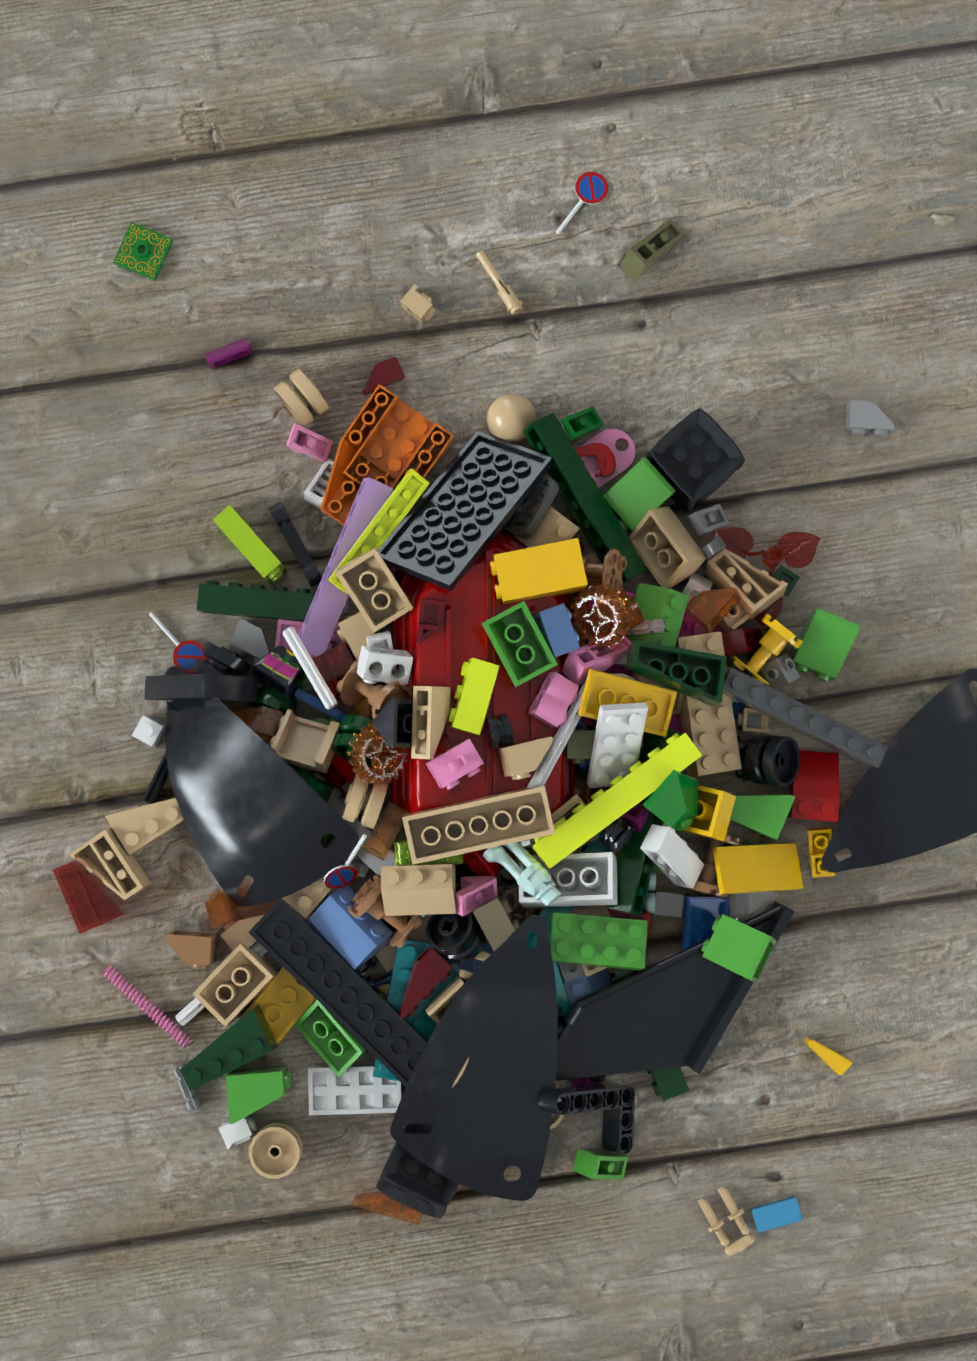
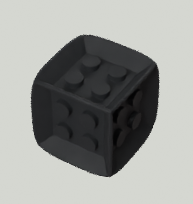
M701 408L693 411L680 421L644 456L675 489L672 499L687 513L722 486L745 462L742 452L734 441Z
M408 1123L404 1126L403 1131L407 1134H428L432 1131V1125L428 1123ZM397 1142L376 1184L377 1189L393 1200L422 1214L438 1219L442 1218L446 1213L447 1206L459 1186L458 1183L446 1178L417 1160Z

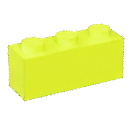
M470 658L468 662H464L460 674L464 676L462 685H457L454 698L457 699L456 706L450 709L447 719L448 722H451L449 728L475 736L480 735L499 665L476 658Z

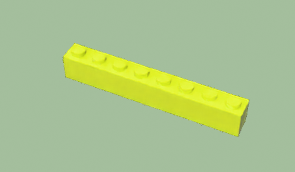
M678 733L674 734L666 740L668 745L662 750L659 747L655 748L647 754L650 759L642 764L639 760L628 768L631 773L623 778L620 774L610 782L612 787L604 792L601 788L591 796L593 801L585 806L581 803L571 811L574 814L567 820L562 817L554 823L555 834L534 838L535 844L531 847L548 869L552 868L653 793L673 770L681 772L700 758L702 754L686 733L681 736Z

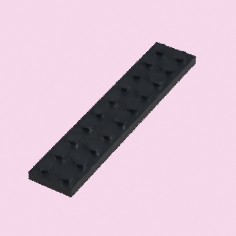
M283 898L279 899L248 933L406 1087L428 1040L407 1019H402L399 1012L364 977L354 970Z

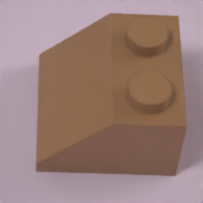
M171 931L165 934L164 939L186 964H192L193 969H206V967H210L217 960L219 934Z

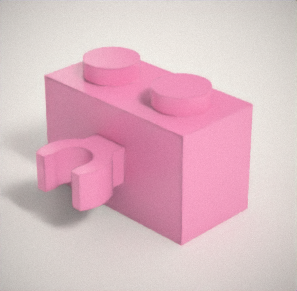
M466 739L425 764L439 788L446 786L447 790L460 783L458 779L462 776L467 775L469 778L481 771L479 766L484 763L471 740Z

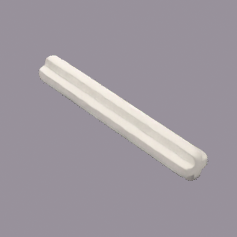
M293 627L285 629L283 636L326 709H332L337 705V701L295 629Z

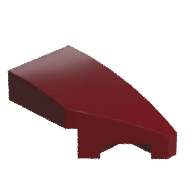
M396 357L375 364L368 377L363 395L373 393L379 384L384 387L405 378Z
M420 598L416 644H421L432 633L440 629L439 627L442 625L444 600Z

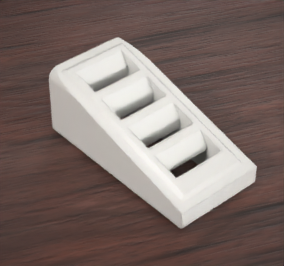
M329 458L324 462L304 492V499L318 508H321L325 490L317 486L320 484L325 488L327 487L328 481L322 479V477L324 476L329 479L331 473L326 470L328 468L332 470L334 463Z

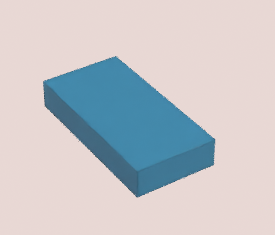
M796 1196L751 1208L758 1233L802 1221Z

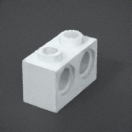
M362 645L356 673L364 682L370 684H377V681L385 682V684L399 681L408 685L413 657L405 650ZM373 662H377L376 667L369 670L370 665ZM399 664L398 670L391 672L392 668Z

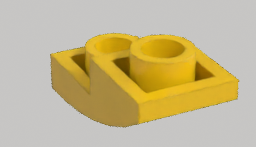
M830 827L808 828V851L812 878L835 876V873L828 872L822 866V857L832 838V829Z

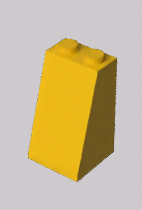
M578 538L495 554L494 561L490 562L492 576L497 575L499 583L495 585L497 599L502 598L503 604L585 591L588 585Z

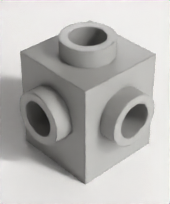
M788 653L780 657L779 655H772L768 659L767 664L763 665L760 669L763 678L770 683L768 686L775 690L800 678L795 664Z

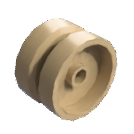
M298 368L289 375L290 382L295 387L294 390L284 381H281L273 389L297 421L305 428L313 422V415L307 408L308 406L318 415H322L327 411L329 406L315 384Z
M357 770L344 801L345 807L342 818L346 821L354 822L357 820L360 810H363L361 825L374 829L384 802L389 780L376 777L371 788L367 789L370 781L369 774Z
M274 1121L264 1125L253 1137L249 1146V1160L252 1167L259 1175L268 1179H279L289 1175L296 1168L303 1153V1141L300 1133L294 1126L286 1122ZM274 1147L278 1148V1149H279V1153H278V1151L274 1152V1151L272 1150V1148H274Z

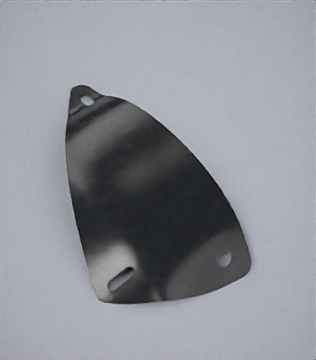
M177 666L170 667L165 675L188 674ZM166 700V759L178 806L191 837L206 865L235 905L239 907L255 906L291 895L325 876L353 851L358 843L356 831L263 739L220 700ZM330 833L336 837V845L333 848L327 849L321 845L320 840L324 834ZM250 875L253 878V884L245 896H240L237 890L244 878Z
M977 669L965 671L932 698L886 745L888 748L879 768L869 767L851 795L822 857V866L825 870L836 873L881 865L911 857L977 833V706L974 703L969 688L970 682H977ZM846 848L849 849L851 856L838 862L834 853Z

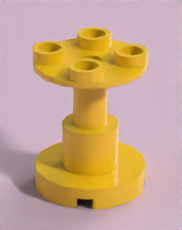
M766 614L761 621L770 629L759 641L762 646L750 661L745 664L735 655L732 656L735 659L733 662L735 666L743 672L747 668L753 673L752 678L767 685L770 683L762 678L758 672L772 654L778 656L788 642L796 649L803 643L799 638L797 641H794L796 635L774 619L770 622L769 620L772 617L769 614Z

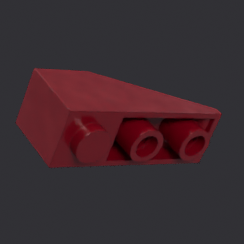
M431 945L413 962L398 1011L402 1019L406 1015L410 1017L418 1009L417 1004L423 998L426 1000L435 991L433 987L439 981L443 983L451 975L450 970L452 966Z

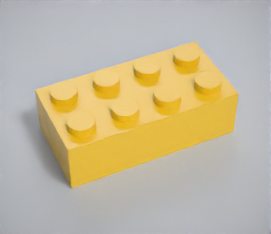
M699 785L698 815L693 819V823L683 831L725 841L736 796L725 791Z

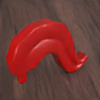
M572 442L580 457L593 456L597 459L599 472L595 474L596 478L601 475L606 477L613 473L616 468V461L613 452L608 446L603 443H592L576 447L575 442Z

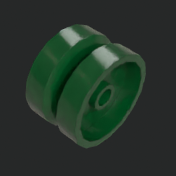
M350 714L342 718L339 726L341 734L335 737L332 750L338 756L353 764L364 767H378L384 756L382 748H385L387 743L373 725V719Z

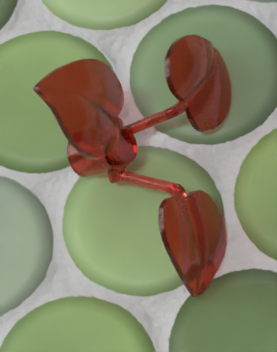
M739 527L717 529L715 532V539L720 536L726 544L725 549L743 559L746 558V555L749 557L763 556L762 561L769 568V576H772L775 567L783 561L784 557L786 563L793 568H803L809 565L814 558L820 538L813 534L790 532L780 538L778 546H771L767 551L749 552L753 548L754 542L747 530ZM782 597L754 619L762 626H767L761 621L766 614L772 617L769 620L770 622L776 619L782 608Z

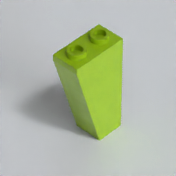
M230 505L213 519L268 583L272 581L275 583L284 576L285 573L283 571L286 569L284 565Z

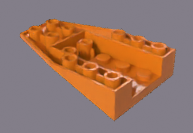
M379 384L340 440L320 510L344 526L365 477L392 487L393 491L409 469H413L426 479L455 441V436L437 423L434 424L399 400L398 396Z

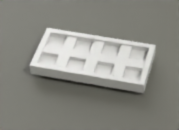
M645 702L600 705L587 777L589 788L612 787L610 782L620 774L624 778L631 773L628 768L638 762L648 711Z
M374 1065L352 1066L339 1078L330 1067H308L309 1115L396 1113L402 1098L401 1082L373 1077Z

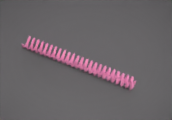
M110 965L105 971L101 972V974H104V977H108V980H111V983H115L114 987L118 986V990L122 989L121 993L125 992V996L128 995V999H131V1002L135 1001V1005H138V1008L142 1007V1011H145V1014H149L148 1017H152V1021L156 1020L155 1024L159 1023V1027L163 1026L162 1030L166 1029L165 1033L169 1032V1036H172V1039L176 1038V1042H179V1045L183 1044L182 1048H186L193 1042V1040L188 1042L190 1036L185 1039L187 1033L181 1036L184 1030L178 1033L180 1027L174 1030L177 1024L172 1026L173 1021L167 1024L170 1018L165 1020L167 1015L160 1018L163 1012L158 1014L160 1009L153 1012L156 1009V1005L151 1008L153 1002L146 1006L150 999L144 1002L146 996L139 1000L143 993L137 996L139 990L132 994L136 989L134 987L130 990L133 984H130L125 989L129 981L123 984L126 978H123L119 982L122 978V975L117 977L119 971L112 976L116 968L110 971L112 965Z

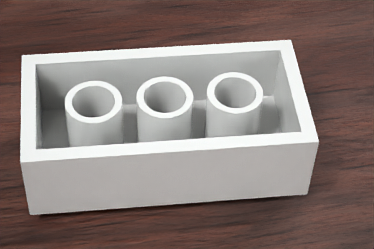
M613 852L569 854L559 863L548 869L538 855H531L537 862H541L543 868L547 869L551 880L555 883L554 887L561 893L549 906H546L541 900L537 901L534 896L523 891V887L519 885V903L524 908L618 905L617 858ZM519 860V867L524 871L527 867Z

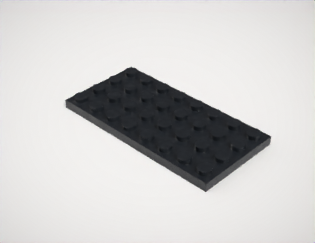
M477 431L377 551L387 566L453 591L551 468L553 458Z

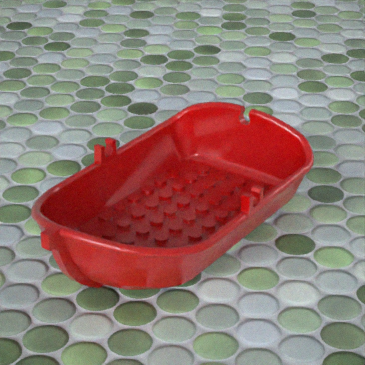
M500 530L453 591L407 573L400 584L414 608L391 622V639L393 649L405 650L413 657L408 685L405 684L410 687L412 693L413 686L450 687V709L455 708L457 699L454 698L457 685H462L464 676L460 674L464 662H468L470 658H476L499 665L480 735L475 736L449 728L451 722L446 721L434 755L435 758L462 741L470 739L484 763L479 766L481 771L469 778L467 775L462 776L458 779L460 783L447 790L446 786L439 788L425 764L432 759H412V748L391 747V798L395 812L401 819L404 814L527 788L535 771L529 772L530 777L512 780L511 776H504L498 749L506 747V745H499L498 749L495 750L492 748L486 727L487 717L493 719L497 718L499 714H507L513 733V745L552 736L554 738L560 725L558 728L550 727L528 714L549 672H557L567 678L562 669L569 652L555 657L558 665L515 687L481 624L523 602L503 604L502 598L497 599L495 585L499 583L497 575L492 576L490 562L494 561V555L528 548L515 536L503 530ZM567 594L524 601L531 614L564 603L571 613L570 621L574 629V616ZM420 598L444 600L442 625L439 627L440 629L432 633L421 644H416ZM567 744L545 782L551 814L575 795L574 763H572V759H567Z

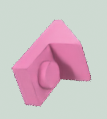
M293 424L286 445L295 453H303L321 462H326L333 441L298 424Z
M461 877V890L455 893L456 913L465 916L498 898L496 877Z

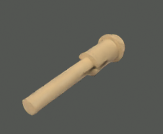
M483 250L479 251L476 256L498 288L497 294L507 306V312L512 315L518 314L523 310V302L518 300L510 285L504 283Z

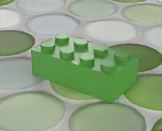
M553 912L550 915L549 946L553 963L631 970L645 969L648 921Z

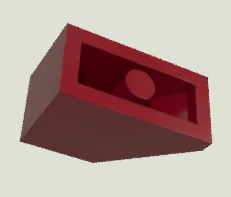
M742 628L722 633L725 656L758 651L762 646L759 643L761 639H758L759 635L757 632L759 628Z

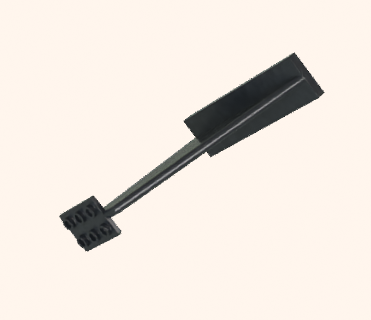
M774 902L771 909L742 923L771 936L777 943L795 911ZM704 940L574 1002L566 1018L561 1016L557 1020L555 1081L679 1066H689L693 1071L700 1074L754 982L702 957L704 952L701 950L706 941Z

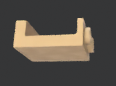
M288 709L285 716L280 718L279 730L277 735L272 737L270 747L285 762L326 774L335 754L332 750L334 739L338 734H341L339 730L340 723L331 721L328 726L294 715L293 710Z

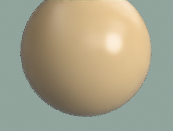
M505 394L498 397L490 405L486 421L493 437L513 444H520L527 440L523 431L537 420V414L534 406L527 398L518 394Z

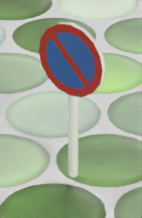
M587 172L578 178L575 184V192L580 201L557 229L556 234L561 233L583 203L594 205L605 199L608 193V184L601 174Z
M150 612L149 616L177 645L173 653L175 666L180 667L188 674L197 673L192 669L196 660L203 659L207 661V656L202 652L204 647L192 640L180 643L155 614Z
M365 834L360 838L345 865L337 866L325 875V886L331 889H338L349 885L356 879L357 869L350 864L367 838Z

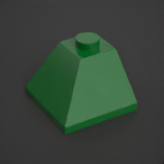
M673 770L643 805L671 828L683 831L693 823V819L698 815L699 781L696 778Z

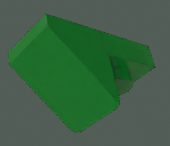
M593 406L560 420L571 440L575 443L583 436L597 431L604 426Z

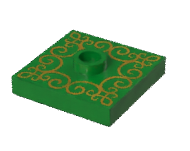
M131 222L113 263L156 282L173 244V240Z

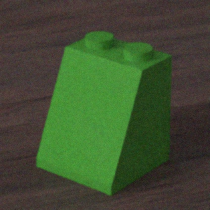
M644 457L603 496L608 501L625 532L628 530L631 534L650 509L662 507L672 498L675 489L650 461Z
M819 608L810 612L799 638L803 643L798 649L795 648L791 658L796 670L807 673V671L816 674L815 677L825 682H828L829 679H836L861 626Z
M736 796L730 822L769 839L777 840L795 796Z
M722 914L721 918H716L712 926L714 933L711 939L707 938L703 944L701 951L704 954L702 957L757 983L776 940L763 932Z
M288 1065L243 1068L229 1072L226 1076L229 1124L238 1122L284 1096L290 1085L293 1084L292 1071H288Z

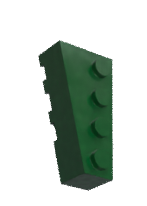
M635 640L628 646L626 669L712 707L722 703L727 656Z
M259 1004L180 1069L190 1091L258 1059L278 1047Z

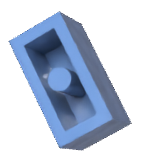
M564 603L531 614L554 658L580 648L578 633L573 629L570 621L571 613Z

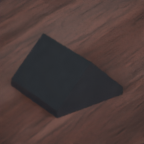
M391 698L372 721L389 747L412 748L413 699Z

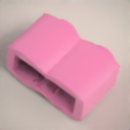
M549 672L528 714L550 727L558 728L567 719L568 714L566 712L568 706L574 704L577 700L579 686L557 672Z

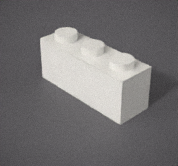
M652 824L640 849L674 885L694 888L704 863L698 858V854L687 846V842L675 833V829L667 824L662 826Z

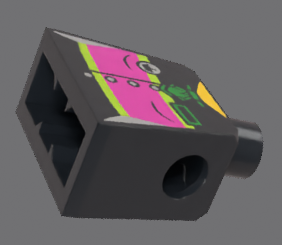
M277 646L253 664V678H257L260 684L275 691L287 700L291 698L305 675L293 651L283 646Z

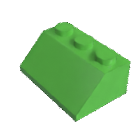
M638 583L628 621L633 623V621L652 620L653 622L655 619H662L665 628L663 633L654 634V631H652V634L633 635L632 633V635H627L626 637L632 643L638 640L675 647L690 595L665 587Z
M524 601L481 623L515 687L558 665Z
M318 1000L294 1024L338 1078L369 1052Z

